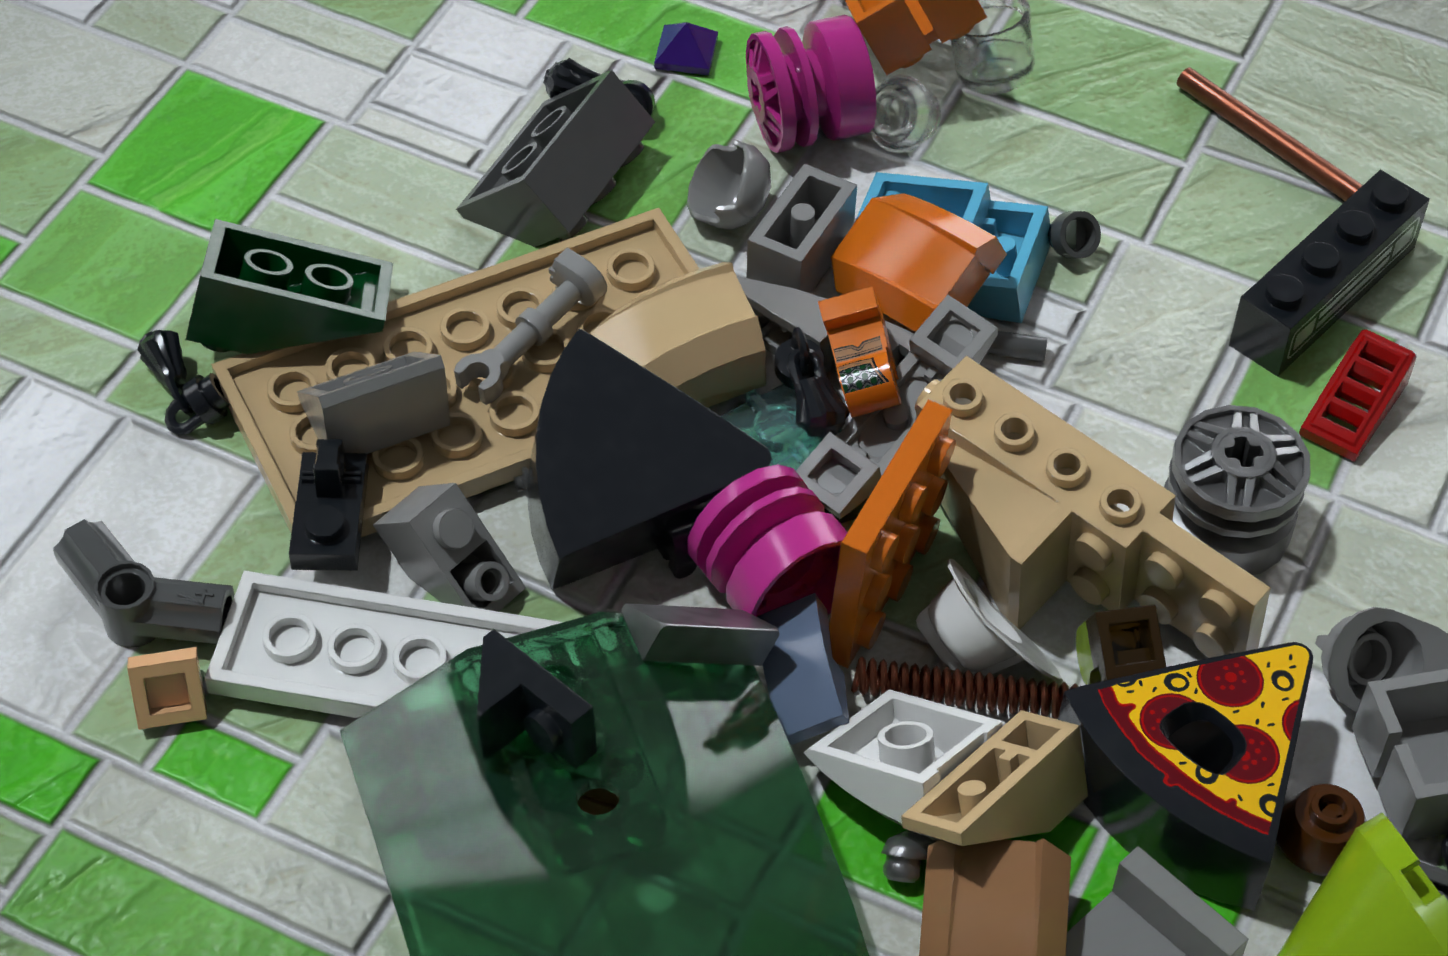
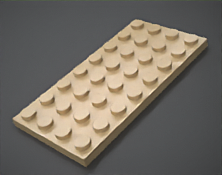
M656 208L390 301L387 306L383 332L252 354L242 353L211 364L212 370L217 375L224 397L230 403L228 408L290 532H292L302 452L316 453V441L318 439L300 403L297 391L411 352L441 355L445 367L451 425L367 454L369 471L361 537L377 532L373 524L419 486L456 483L464 496L468 498L528 475L541 403L550 375L562 351L577 330L580 328L592 335L591 331L620 307L670 280L698 270L699 267L660 208ZM568 247L590 261L601 272L607 283V292L591 306H584L580 303L575 304L552 326L553 335L541 346L533 344L509 367L507 376L502 380L503 390L501 395L494 402L485 405L480 401L478 386L486 378H474L467 386L461 389L456 384L454 374L456 364L463 357L470 354H478L485 350L493 349L517 327L515 321L528 307L536 309L556 290V285L550 282L551 274H549V268L553 265L554 259ZM766 368L764 383L701 399L698 402L705 407H710L766 386Z

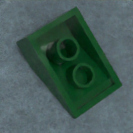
M215 219L185 340L201 343L207 349L216 352L235 351L243 354H252L383 332L393 263Z

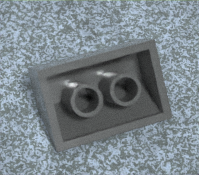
M610 70L544 101L456 210L464 219L533 247L556 238L560 241L570 239L587 223L588 218L584 214L589 207L603 199L615 187L616 180L613 176L619 168L629 164L642 152L644 144L641 140L655 121L613 70Z

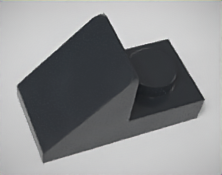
M495 629L483 637L477 704V724L482 758L485 760L491 758L526 730L528 736L537 747L546 753L556 752L577 769L597 753L593 706Z

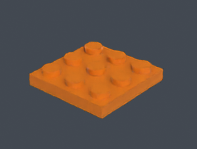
M929 399L841 542L829 632L832 657L837 664L849 668L861 646L870 650L875 644L886 617V613L881 612L889 598L897 602L901 599L913 572V565L909 564L916 551L924 555L929 551L940 526V519L934 517V514L943 500L948 481L941 478L951 460L956 440L948 437L953 409Z

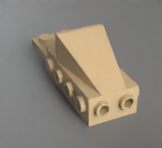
M965 356L941 381L935 379L922 390L915 404L916 419L928 399L953 409L948 437L956 440V445L951 460L941 478L948 481L941 504L999 611L1019 630L1063 583L1068 581L1083 600L1092 605L1101 604L1108 610L1127 608L1134 599L1141 606L1156 605L1158 622L1161 624H1171L1190 637L1196 647L1208 658L1258 649L1271 587L1172 522L1175 494L968 356ZM1117 504H1124L1130 509L1124 512L1117 507Z

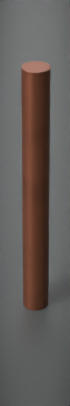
M1191 67L1186 68L1178 77V87L1342 200L1346 201L1363 186Z

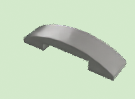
M950 295L944 298L909 339L910 352L896 367L899 378L897 384L902 404L853 417L837 437L829 432L796 470L807 487L819 498L825 509L841 519L870 496L916 420L915 404L922 390L935 379L941 381L965 356L980 364L998 335V327Z

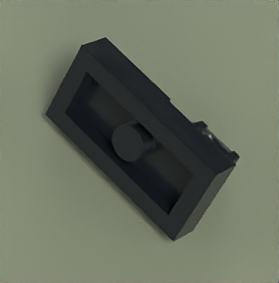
M317 439L316 453L302 452L289 547L291 570L358 571L369 471L367 453H345L342 440Z

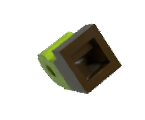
M1156 605L1095 612L1078 627L1076 631V651L1080 673L1085 684H1093L1166 667Z

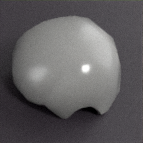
M736 139L731 143L734 145L733 147L719 144L710 146L696 166L688 187L687 207L691 217L722 229L741 227L756 217L765 206L771 189V172L768 160L755 146Z

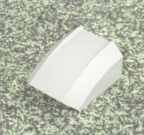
M889 689L849 718V723L838 726L808 748L804 754L821 772L846 792L885 818L902 826L901 816L1003 727V722ZM921 834V835L926 836V837H928V838H930V839H932V840H935V841H939V840H940V839H937V838H934V837H930V836Z

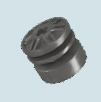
M1235 405L1204 410L1184 424L1174 443L1172 459L1169 464V477L1164 485V488L1176 495L1172 522L1251 575L1261 574L1281 560L1291 541L1298 518V509L1303 501L1304 491L1310 478V453L1298 432L1280 417L1255 407Z

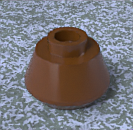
M1318 784L1307 788L1283 805L1276 841L1282 853L1294 865L1306 872L1327 876L1355 829L1367 822L1360 802L1348 790L1332 784Z

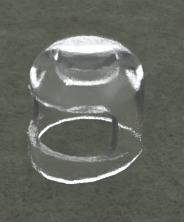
M978 0L983 9L992 7L1010 8L1017 10L1022 15V18L1012 27L997 33L987 35L966 34L958 39L951 40L957 76L973 92L983 95L1007 93L1025 83L1035 64L1030 26V6L1026 0Z

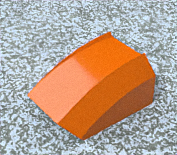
M903 193L872 198L832 254L831 261L836 292L843 295L873 286L885 321L915 333L947 295H950L967 307L990 273L994 274L1007 254L996 236L941 207Z

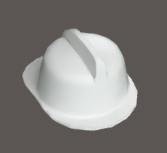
M954 559L947 560L948 568L953 578L931 600L930 604L919 613L916 619L918 629L939 658L954 671L959 668L962 674H964L969 669L973 676L980 671L983 677L989 672L994 674L1026 660L1047 677L1059 680L1061 678L1059 671L1038 646L990 603L962 566Z

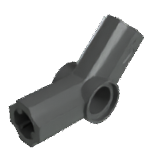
M83 519L65 529L62 539L53 547L57 562L102 618L105 631L109 639L115 644L127 648L140 647L152 642L155 638L211 644L218 643L235 596L233 586L153 577L150 569L131 558L102 521L94 523Z

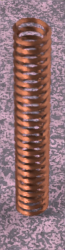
M863 656L858 659L851 687L853 694L859 687L860 693L864 696L868 693L870 686V693L873 698L878 695L880 686L881 695L889 689L901 692L902 689V693L908 695L912 693L913 696L921 698L923 692V699L929 701L932 700L934 692V702L936 703L942 702L945 691V704L947 706L952 705L955 695V704L958 708L963 706L966 695V706L969 710L974 706L977 694V708L979 711L984 709L986 698L988 710L990 712L995 710L998 698V710L1001 714L1006 710L1009 697V712L1011 715L1016 713L1020 697L1019 712L1021 710L1027 712L1030 701V713L1038 714L1041 701V715L1048 717L1052 700L1053 719L1059 718L1064 691L1069 690L1066 682H1063L1058 688L1055 680L1048 686L1047 682L1042 679L1037 686V682L1033 677L1028 681L1027 685L1023 676L1015 682L1014 677L1010 675L1005 682V678L1001 673L996 677L995 682L991 672L983 679V674L978 671L973 678L969 669L962 678V672L959 668L953 672L951 679V670L948 667L943 670L941 675L940 668L936 665L930 675V668L927 664L922 667L920 676L919 666L916 663L911 666L909 672L908 664L903 662L898 673V664L895 660L890 663L887 673V662L885 659L879 662L877 670V662L874 657L869 660L866 670V659ZM1074 683V684L1070 687V689H1073V688H1076V687H1079V686H1078L1076 683Z

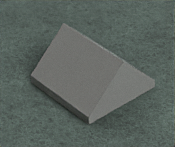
M411 352L297 391L300 403L317 438L342 440L345 453L369 454L451 425L445 367L441 355Z

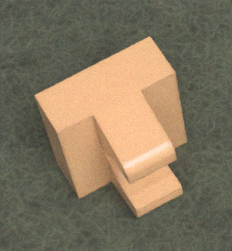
M196 647L128 657L127 670L139 730L207 719V704Z

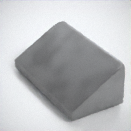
M625 603L621 610L643 661L762 666L780 634L775 626L740 609Z

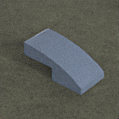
M813 593L757 616L778 628L780 632L777 641L762 665L781 738L786 745L791 746L849 723L844 673L832 657L828 613L817 594Z

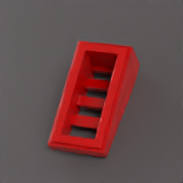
M1366 329L1362 330L1346 352L1303 422L1299 431L1300 436L1355 462L1408 385L1417 358L1416 354ZM1353 378H1356V379H1358V380H1360V381H1362V382H1364V383H1366V384H1368V385H1370V386H1372V387H1374V388H1376V389H1378V390H1381V391L1379 392V391H1377V390H1375V389H1372V388H1370V387H1368V386H1366V385H1364V384H1362V383H1360V382L1354 380ZM1340 397L1368 410V412L1341 400ZM1330 414L1358 429L1356 432H1353L1326 417Z

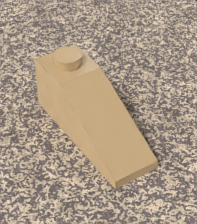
M1021 710L901 816L903 828L960 846L1051 832L1088 797L1080 725Z

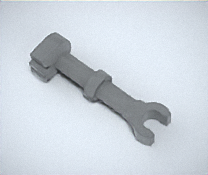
M568 247L554 259L553 265L549 268V274H551L550 282L556 285V290L536 309L528 307L516 318L515 323L517 327L493 349H488L478 354H470L463 357L456 364L454 374L456 384L461 389L467 386L474 378H486L478 386L480 401L485 405L494 402L501 395L503 390L502 380L507 376L509 367L533 344L541 346L553 335L552 326L575 304L580 303L584 306H591L607 292V283L601 272L590 261Z

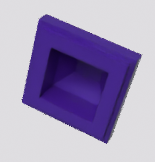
M688 22L664 25L654 62V69L709 75L718 40V31Z

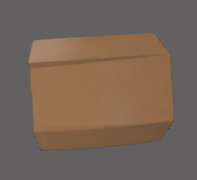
M1044 838L1036 842L1003 839L967 846L939 840L928 845L919 956H1066L1071 856Z

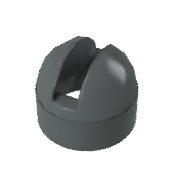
M1064 212L1057 216L1050 224L1048 232L1049 243L1055 252L1063 257L1086 258L1092 255L1099 246L1101 239L1100 225L1096 218L1088 212Z

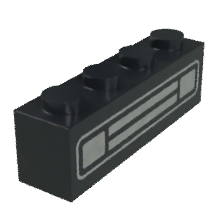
M1380 169L1240 297L1229 346L1278 377L1415 248L1430 199Z

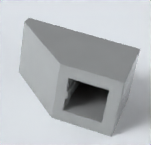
M456 483L419 486L373 524L408 577L442 603L499 612L526 588Z

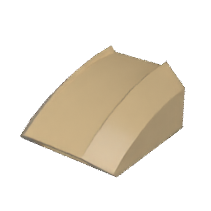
M732 262L718 263L670 280L620 307L591 331L593 336L696 401L762 384L765 381L766 349L759 319L755 315L734 272Z

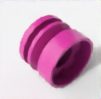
M840 15L810 21L804 28L802 41L796 31L788 26L779 28L774 36L767 31L750 35L746 47L749 98L762 137L770 150L775 153L789 151L795 145V141L802 147L812 146L817 140L819 126L825 136L833 141L868 134L874 128L877 107L873 68L861 31L852 17Z
M777 464L758 468L734 480L713 497L696 518L688 536V554L720 593L726 594V601L732 609L744 610L757 617L816 593L829 615L832 609L841 542L846 536L847 531L833 514L824 512L825 507L819 498L807 487L803 479L793 468Z

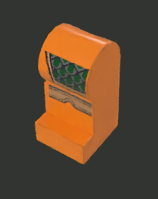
M873 286L818 301L822 320L833 352L839 381L851 417L902 404L897 384L899 378L886 323Z

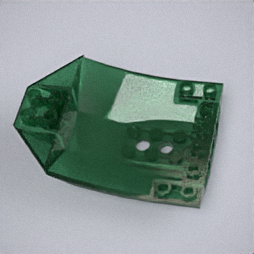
M598 612L506 638L593 706L597 753L577 769L556 752L546 753L537 747L528 736L526 730L487 760L482 758L477 724L482 645L466 649L340 730L344 749L373 836L409 956H869L854 905L817 808L781 722L754 665L643 661L623 614ZM603 788L615 793L619 798V803L612 811L606 814L592 815L580 809L577 804L579 798L589 790Z

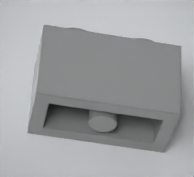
M804 163L748 238L746 278L812 293L832 265V254L855 222L857 184Z

